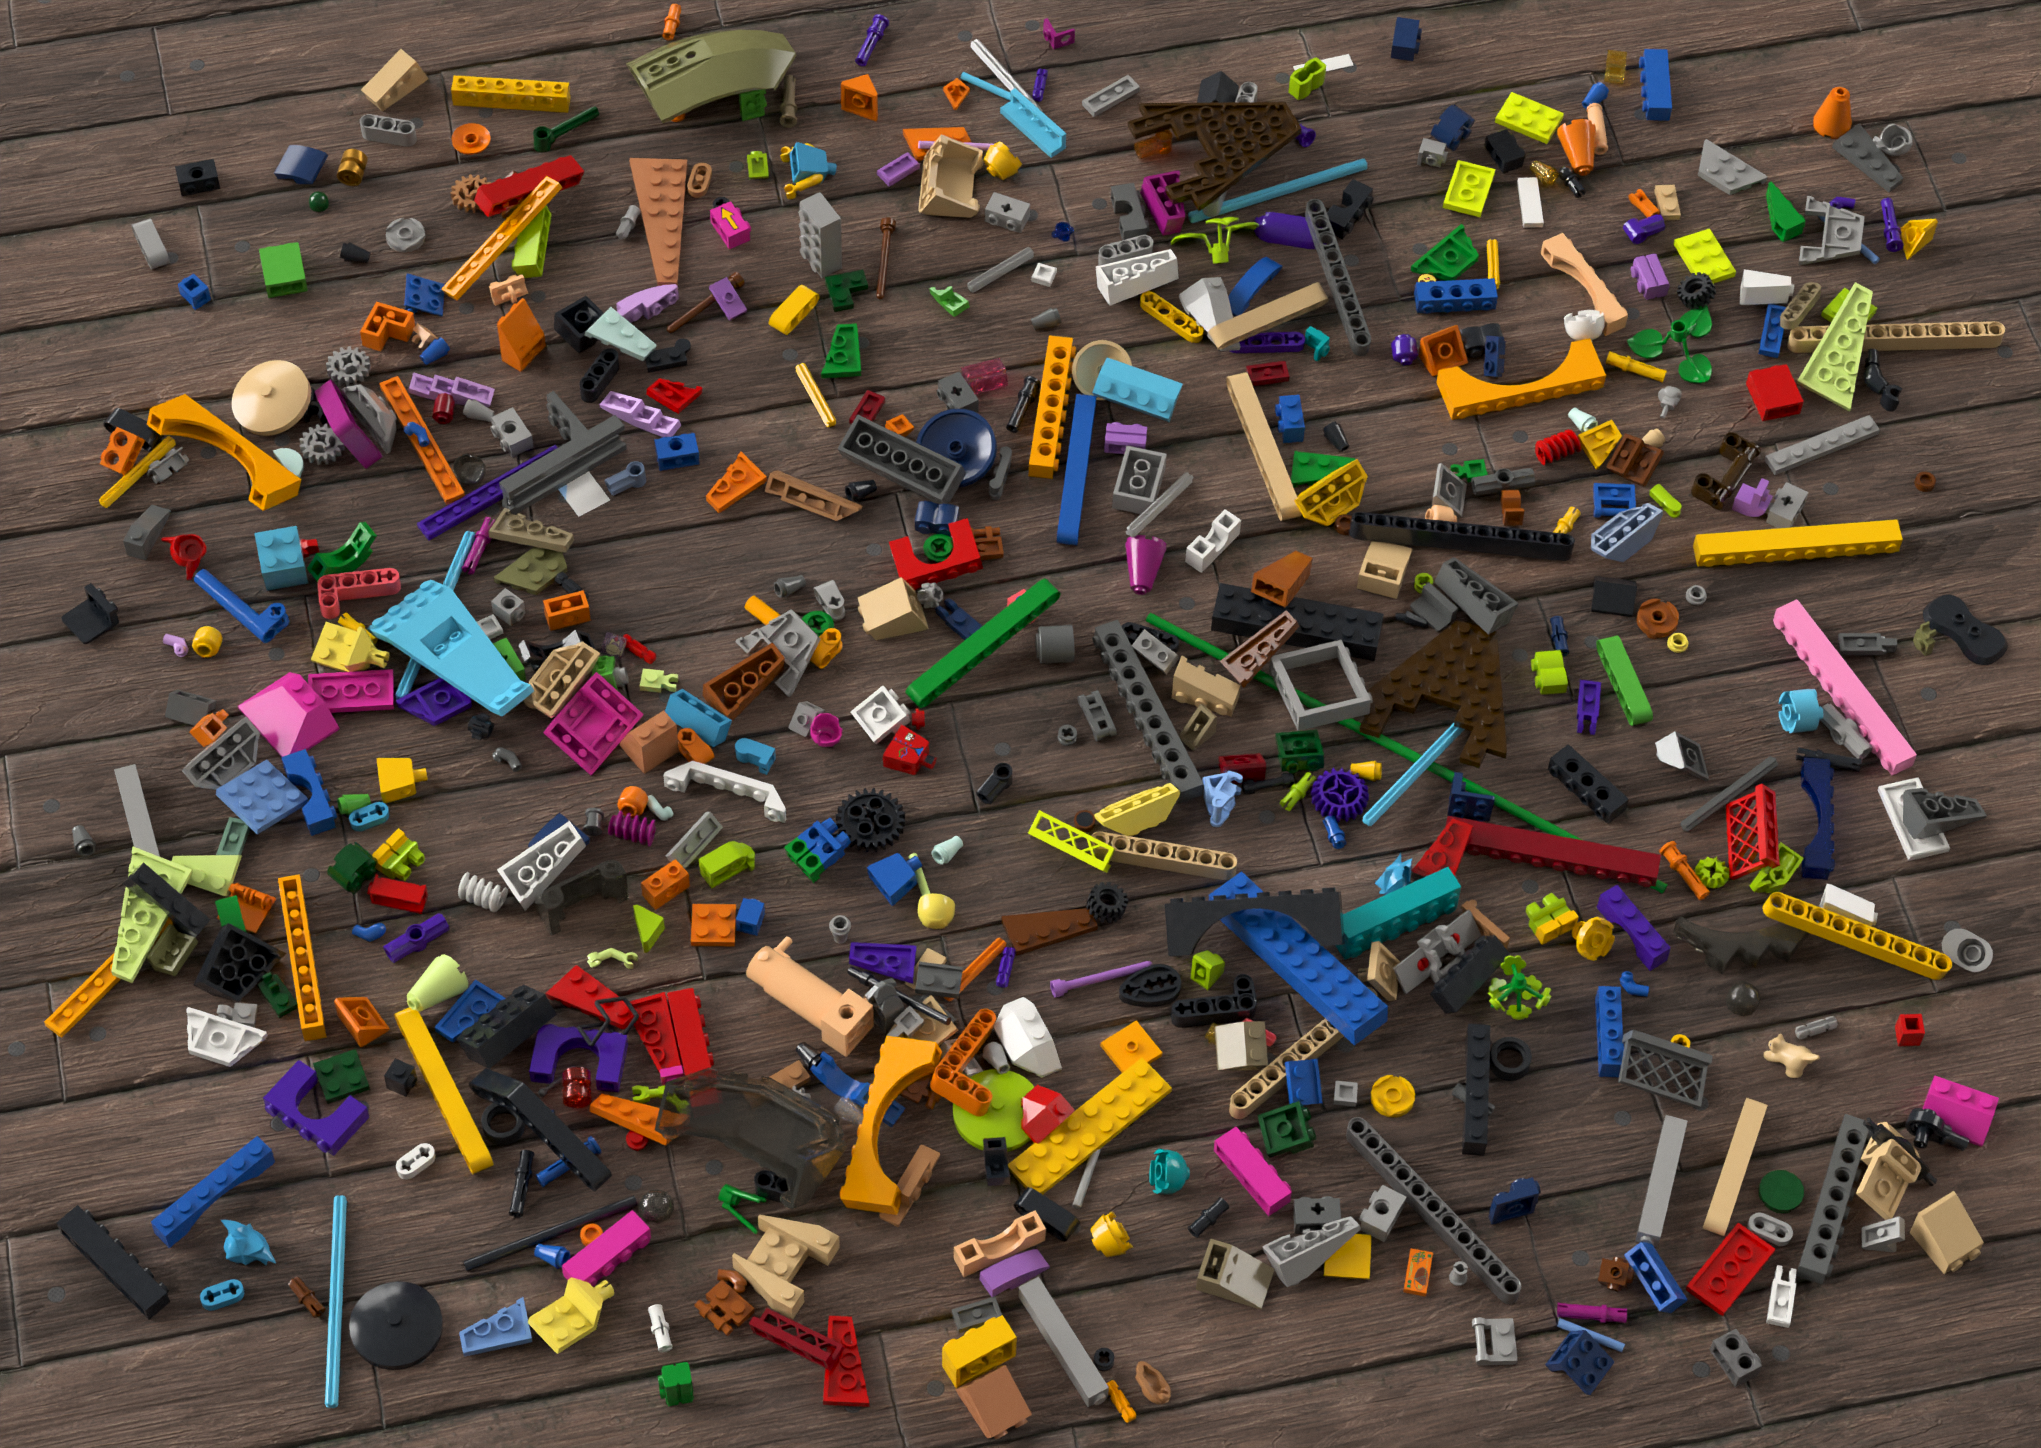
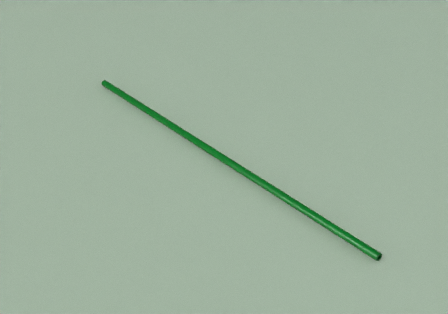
M1149 613L1146 618V622L1175 635L1178 639L1220 661L1229 654L1153 613ZM1260 670L1253 677L1279 692L1271 675ZM1295 689L1303 705L1311 709L1326 706V704ZM1352 718L1337 722L1413 763L1422 756L1381 734L1380 738L1360 733L1361 723ZM1433 762L1426 769L1451 783L1453 781L1454 772L1436 762ZM1464 777L1462 778V781L1466 782V791L1495 796V806L1551 835L1582 840ZM1657 879L1656 887L1650 886V888L1663 894L1668 884Z

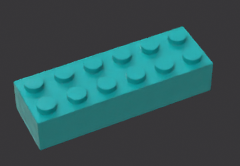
M1446 867L1343 914L1345 944L1335 946L1344 960L1350 957L1355 958L1363 951L1371 949L1372 942L1380 941L1383 943L1387 940H1394L1400 934L1407 931L1412 932L1426 922L1431 923L1441 915H1449L1457 909L1461 885L1449 867Z

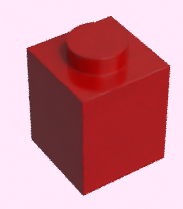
M1922 1014L1899 1015L1895 1025L1898 1046H1920L1925 1035Z

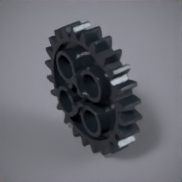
M864 788L863 794L856 790L855 797L849 794L848 801L842 800V806H838V814H836L838 835L843 831L850 838L851 843L849 847H853L856 844L858 851L865 847L866 852H869L870 848L877 852L879 846L886 850V843L893 846V839L899 840V834H903V827L905 826L902 804L898 805L897 798L891 800V793L884 796L883 789L876 793L875 788H873L871 793H868L867 789Z

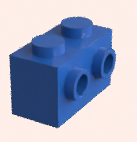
M1300 395L1279 396V404L1275 405L1276 417L1279 416L1278 431L1282 433L1283 443L1303 442L1305 424Z

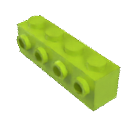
M547 205L517 236V244L514 245L515 257L512 260V269L516 271L518 276L523 275L524 278L542 277L551 221V213Z

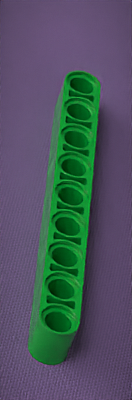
M1046 578L1041 579L907 687L906 695L919 708H924L1052 606L1059 599L1060 591Z

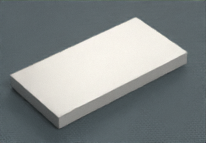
M1919 777L1878 787L1879 795L1908 861L1949 852L1950 849L1944 833L1927 838L1913 839L1903 824L1904 791L1923 788Z

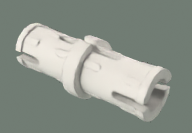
M660 1304L652 1305L648 1308V1312L652 1322L651 1331L652 1334H655L658 1351H670L673 1347L668 1333L670 1327L669 1323L665 1321L663 1307Z

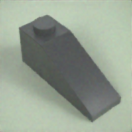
M151 505L131 525L123 540L128 556L142 560L148 558L171 514V510Z

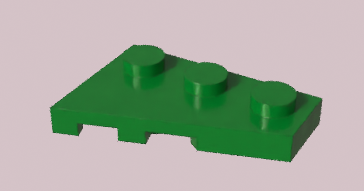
M857 323L838 324L836 326L829 354H827L826 363L822 369L821 379L861 376Z
M1294 451L1291 475L1293 488L1301 484L1313 485L1331 472L1354 461L1355 458Z

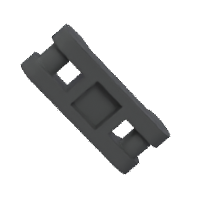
M1005 446L1000 449L999 467L995 466L994 479L989 482V497L992 500H998L1002 495L1012 464V450L1010 447Z
M1092 691L1090 695L1086 696L1084 694L1077 696L1079 706L1087 718L1095 740L1100 741L1106 736H1116L1115 725L1099 691ZM1105 724L1106 728L1100 729L1099 726Z

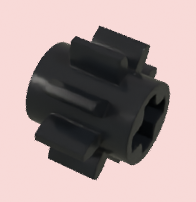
M481 713L480 715L477 714V717H471L468 731H471L472 738L481 741L485 737H490L494 723L489 720V715Z

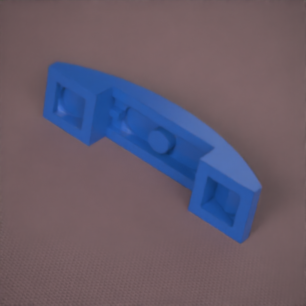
M1264 257L1245 273L1228 296L1233 316L1241 315L1249 307L1250 300L1268 280H1272L1282 269V265L1268 257Z

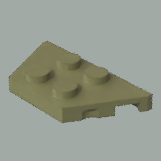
M533 547L494 577V582L499 585L501 582L512 585L513 589L524 590L527 593L538 595L555 582L558 573H566L568 570L562 552Z

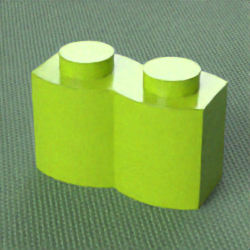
M1316 57L1307 61L1303 68L1295 70L1290 76L1289 93L1297 100L1306 98L1311 93V90L1319 88L1325 81L1326 64Z
M1561 651L1535 652L1534 659H1531L1532 671H1536L1537 675L1535 676L1536 689H1540L1541 695L1566 693L1568 681Z

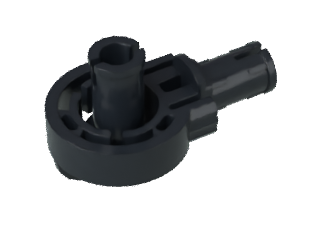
M1914 1108L1908 1116L1906 1129L1915 1136L1914 1146L1924 1149L1928 1146V1141H1934L1939 1145L1947 1143L1961 1151L1967 1148L1969 1138L1953 1132L1952 1126L1945 1124L1944 1120L1937 1116L1935 1111Z

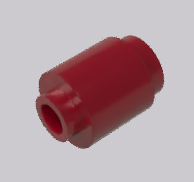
M441 393L435 399L432 418L439 424L450 423L453 419L455 401L450 394Z

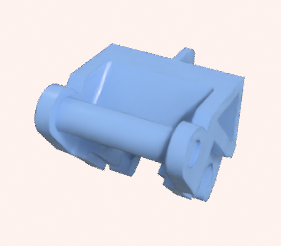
M1228 771L1227 773L1207 776L1202 779L1204 784L1203 798L1208 814L1211 815L1210 824L1213 827H1220L1225 822L1236 804L1234 795L1241 794V788L1231 783L1233 780L1238 783L1242 782V775L1236 772Z

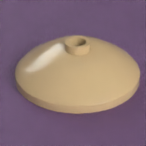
M1098 340L1085 345L1077 353L1072 365V376L1077 388L1084 395L1093 396L1092 392L1099 371L1106 358L1132 366L1129 355L1120 345L1111 341ZM1099 397L1096 398V400L1105 401V399Z

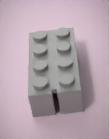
M821 192L800 201V211L798 213L800 216L799 228L801 236H799L802 257L807 259L812 270L823 278L842 269L841 218Z

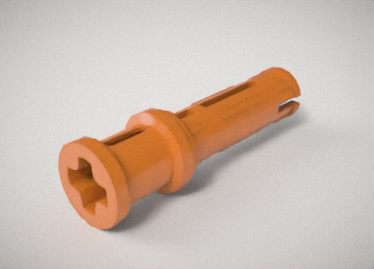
M1675 841L1666 843L1659 850V853L1662 856L1664 855L1669 861L1670 868L1676 870L1681 875L1698 900L1705 899L1710 891L1687 863L1686 855H1682L1677 849Z

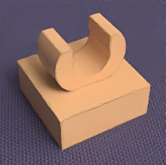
M418 323L413 328L417 334L413 336L412 342L417 344L422 340L418 346L422 350H425L434 339H438L428 328Z

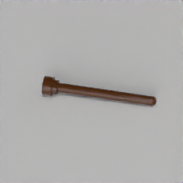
M890 217L882 218L880 222L883 239L876 292L878 299L884 298L890 238L896 229V221Z
M734 272L729 276L728 280L734 289H739L745 285L743 277L738 272ZM713 294L669 325L667 332H675L717 301Z

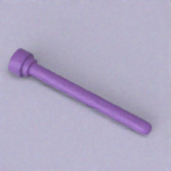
M1145 961L1066 982L1060 979L1050 981L1051 991L1054 998L1061 997L1068 990L1134 974L1153 964L1151 961Z

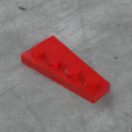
M662 992L630 1001L632 1006L639 1012V1018L634 1027L659 1073L660 1069L682 1065L666 993Z
M829 1316L827 1337L844 1345L845 1348L831 1371L825 1369L823 1405L870 1407L852 1317ZM828 1346L826 1352L832 1356L836 1348Z

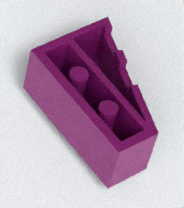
M1179 170L1144 177L1140 194L1163 236L1181 232L1185 219L1184 203L1181 202L1173 205L1165 192V186L1180 182Z

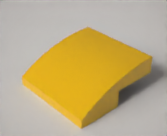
M1355 1234L1324 1262L1323 1276L1369 1280L1371 1235Z

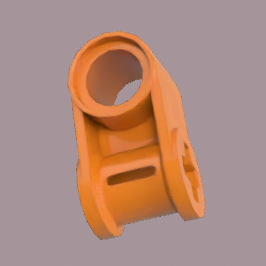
M684 728L678 732L679 752L688 762L695 761L706 764L714 758L712 749L694 730Z

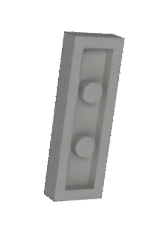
M1127 75L1082 100V106L1093 117H1096L1140 92V86Z
M705 812L669 851L666 858L670 862L676 859L685 869L723 827L711 812Z

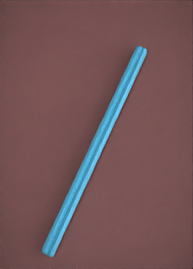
M1359 159L1224 201L1219 215L1366 170L1367 162L1365 159ZM1194 210L1188 213L1191 223L1211 218L1206 216L1203 210L1199 212Z
M465 532L443 582V585L450 587L452 590L456 586L462 572V566L476 539L474 532ZM412 658L395 693L397 700L409 694L421 667V664Z
M1453 723L1363 816V823L1372 826L1465 729L1455 727Z
M343 1195L334 1197L325 1390V1405L327 1408H336L339 1397L347 1200Z

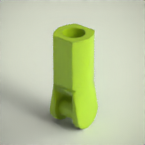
M1660 484L1655 485L1650 490L1649 495L1670 517H1679L1682 507L1680 502L1673 498Z

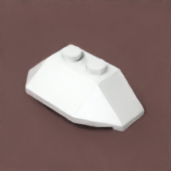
M1025 997L1003 1005L993 1029L1011 1063L1026 1071L1035 1073L1041 1078L1062 1070L1054 1041L1035 1005Z

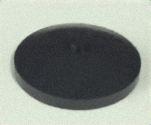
M396 1281L381 1284L360 1298L352 1311L349 1330L356 1351L365 1361L382 1369L400 1370L417 1365L435 1350L441 1339L443 1319L437 1301L426 1289L413 1283Z

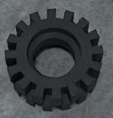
M1697 272V275L1692 273L1691 277L1686 276V280H1681V285L1677 287L1679 289L1677 293L1682 303L1691 310L1694 307L1697 310L1699 306L1703 308L1705 303L1710 304V299H1714V294H1716V288L1709 275L1706 273L1701 274V272Z
M1100 882L1099 885L1096 884L1091 889L1086 903L1087 910L1090 909L1089 914H1095L1094 919L1097 920L1099 917L1101 918L1100 922L1103 923L1104 920H1107V923H1111L1112 919L1114 922L1121 919L1128 905L1127 893H1123L1124 889L1122 887L1117 889L1118 885L1114 884V886H1111V882H1107L1106 885L1104 882ZM1101 899L1109 900L1114 905H1106L1101 901Z

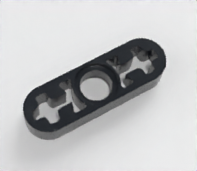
M1127 622L1122 625V629L1131 645L1139 637V633H1142L1145 629L1158 640L1161 639L1162 641L1160 642L1164 645L1173 643L1168 648L1175 653L1178 651L1179 640L1175 635L1133 622Z

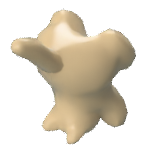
M1782 1034L1770 1040L1768 1044L1770 1051L1764 1052V1058L1767 1061L1784 1064L1786 1066V1074L1791 1078L1801 1077L1807 1064L1820 1059L1819 1055L1812 1054L1805 1046H1796L1785 1042Z

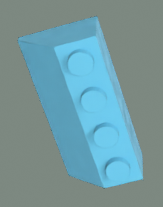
M1106 358L1092 393L1093 396L1170 422L1183 384Z

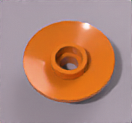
M468 123L459 126L453 132L451 140L453 147L458 152L473 155L484 151L489 146L491 137L489 131L484 126Z

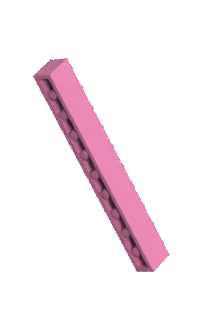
M1794 600L1777 608L1773 619L1774 625L1782 631L1787 642L1795 648L1799 658L1808 665L1811 674L1816 676L1821 682L1822 688L1830 694L1834 704L1840 707L1846 719L1850 718L1857 724L1859 733L1873 747L1871 752L1876 754L1883 768L1888 770L1893 776L1913 766L1917 756L1915 751L1798 600Z

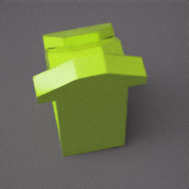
M730 841L699 859L700 874L708 885L714 888L747 868L753 871L755 869V852L744 843Z
M1780 842L1778 845L1780 866L1773 869L1769 866L1762 868L1749 887L1756 893L1766 891V893L1772 894L1779 892L1789 881L1804 858Z

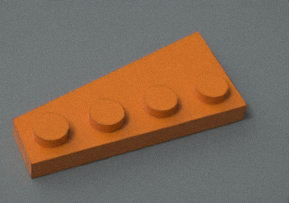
M601 1094L590 1104L589 1111L665 1146L690 1121L689 1115L606 1094Z

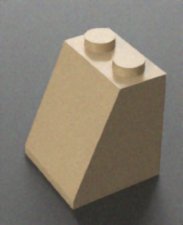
M902 577L858 597L860 604L858 611L865 622L863 623V628L866 634H870L875 640L929 629L922 605L918 601L917 593Z
M1954 1191L1920 1211L1910 1231V1234L1943 1274L1950 1270L1953 1272L1957 1271L1962 1267L1963 1262L1968 1259L1970 1261L1976 1259L1981 1254L1980 1250L1984 1243Z

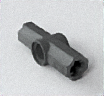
M1502 468L1496 474L1473 477L1471 479L1472 490L1476 496L1494 492L1501 495L1502 490L1535 486V474L1531 468L1514 471Z

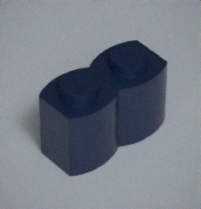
M920 501L914 521L915 530L922 534L937 533L951 536L948 524L959 520V507L952 504Z

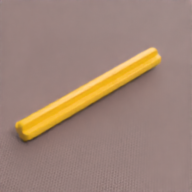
M167 436L99 498L100 504L104 508H108L150 469L149 465L160 460L176 445L175 440Z

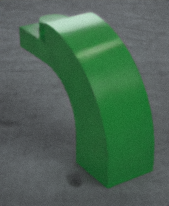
M360 522L349 540L342 547L330 553H316L307 570L317 582L324 575L353 572L372 554L373 551L370 546L377 535L366 522Z

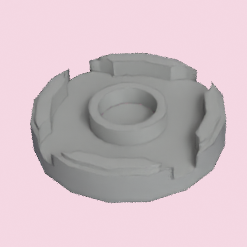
M399 218L391 222L386 229V240L390 248L403 253L418 249L425 240L424 227L419 221L413 218H409L410 220Z

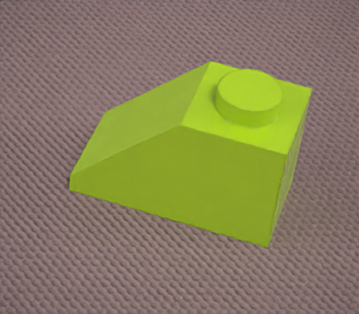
M1208 950L1197 953L1193 956L1190 979L1206 990H1209L1224 973L1225 962L1218 954H1213Z

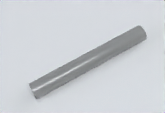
M1100 1149L1088 1158L1072 1205L1073 1208L1081 1209L1101 1151Z

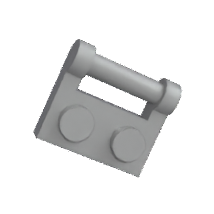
M1477 1317L1472 1319V1327L1475 1329L1477 1345L1476 1364H1517L1513 1318L1485 1319ZM1484 1329H1490L1493 1355H1488L1486 1352Z

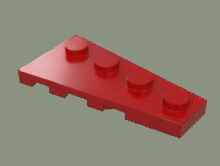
M577 965L545 993L546 997L552 1001L554 999L558 1000L569 1008L575 1007L584 1014H592L599 1017L604 1022L606 1020L594 1002L596 1000L619 997ZM624 1001L600 1004L610 1017L609 1024L624 1030L634 1018L633 1013Z

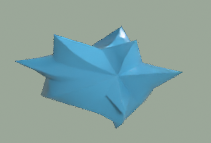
M1400 853L1397 859L1389 867H1386V870L1375 882L1381 888L1379 894L1387 895L1410 884L1412 858L1402 863Z
M221 1220L228 1230V1236L224 1243L226 1259L237 1264L243 1263L244 1265L254 1260H259L267 1265L268 1261L276 1263L266 1239L262 1234L254 1230L251 1224L245 1226L236 1221Z

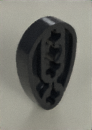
M1165 964L1145 967L1132 974L1122 983L1119 988V998L1123 1003L1139 1007L1168 1005L1174 1002L1180 994V975L1174 968ZM1171 979V981L1174 982V985H1170V983L1167 982V980ZM1158 981H1160L1161 984H1164L1163 988H1160V986L1157 985ZM1150 984V986L1153 987V990H1149V988H1146V985ZM1125 990L1132 992V995L1129 996L1128 993H1125Z

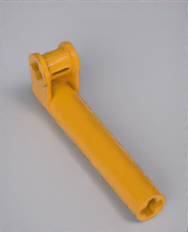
M756 596L750 597L745 604V609L765 625L780 616L778 612ZM835 628L824 631L810 659L820 669L826 667L842 650L841 633Z

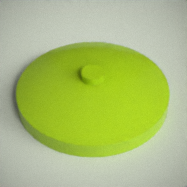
M991 1069L971 1076L970 1079L989 1089L993 1098L984 1116H975L953 1103L954 1124L962 1138L975 1148L983 1150V1139L1005 1137L1007 1152L1018 1149L1029 1142L1031 1139L1021 1129V1120L1023 1119L1021 1098L1034 1088L1033 1084L1025 1077L1012 1071L999 1074L996 1069Z

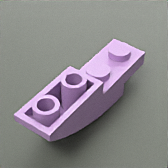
M676 284L662 285L637 292L616 303L617 312L630 323L637 321L642 315L650 319L654 315H658L669 305H673L679 299L678 286Z

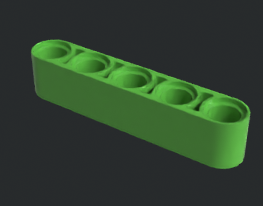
M1617 635L1597 640L1596 647L1599 657L1629 724L1634 726L1652 721V709L1620 637Z

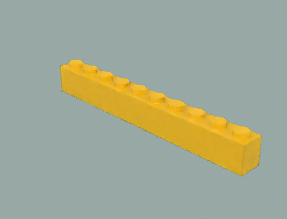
M1898 520L1698 534L1695 536L1693 549L1697 567H1711L1714 565H1733L1738 563L1751 564L1754 562H1773L1778 560L1792 561L1805 558H1832L1845 555L1894 553L1899 551L1903 539Z

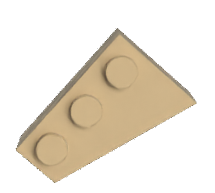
M400 49L361 91L369 101L381 111H384L427 81L428 77L418 63Z
M1181 656L1173 678L1172 699L1180 703L1195 705L1196 707L1203 704L1211 711L1232 717L1239 699L1241 685L1219 674L1213 676L1204 671L1205 667L1199 665L1197 668L1187 663V658Z

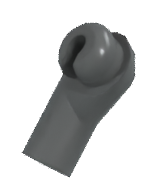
M500 747L492 754L495 761L501 762L503 759L508 761L514 772L522 769V764L514 752Z

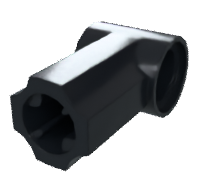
M998 763L994 767V772L976 792V795L983 803L991 805L1004 789L1012 785V767L1007 763ZM1005 774L1007 775V777L1003 778L999 777V775Z

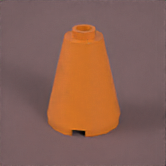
M1833 88L1814 116L1813 126L1823 137L1827 135L1831 136L1830 139H1838L1851 129L1850 93L1846 88Z
M1576 119L1572 120L1570 125L1562 124L1557 130V135L1574 172L1585 176L1593 170L1596 126L1595 123L1592 124L1591 120Z

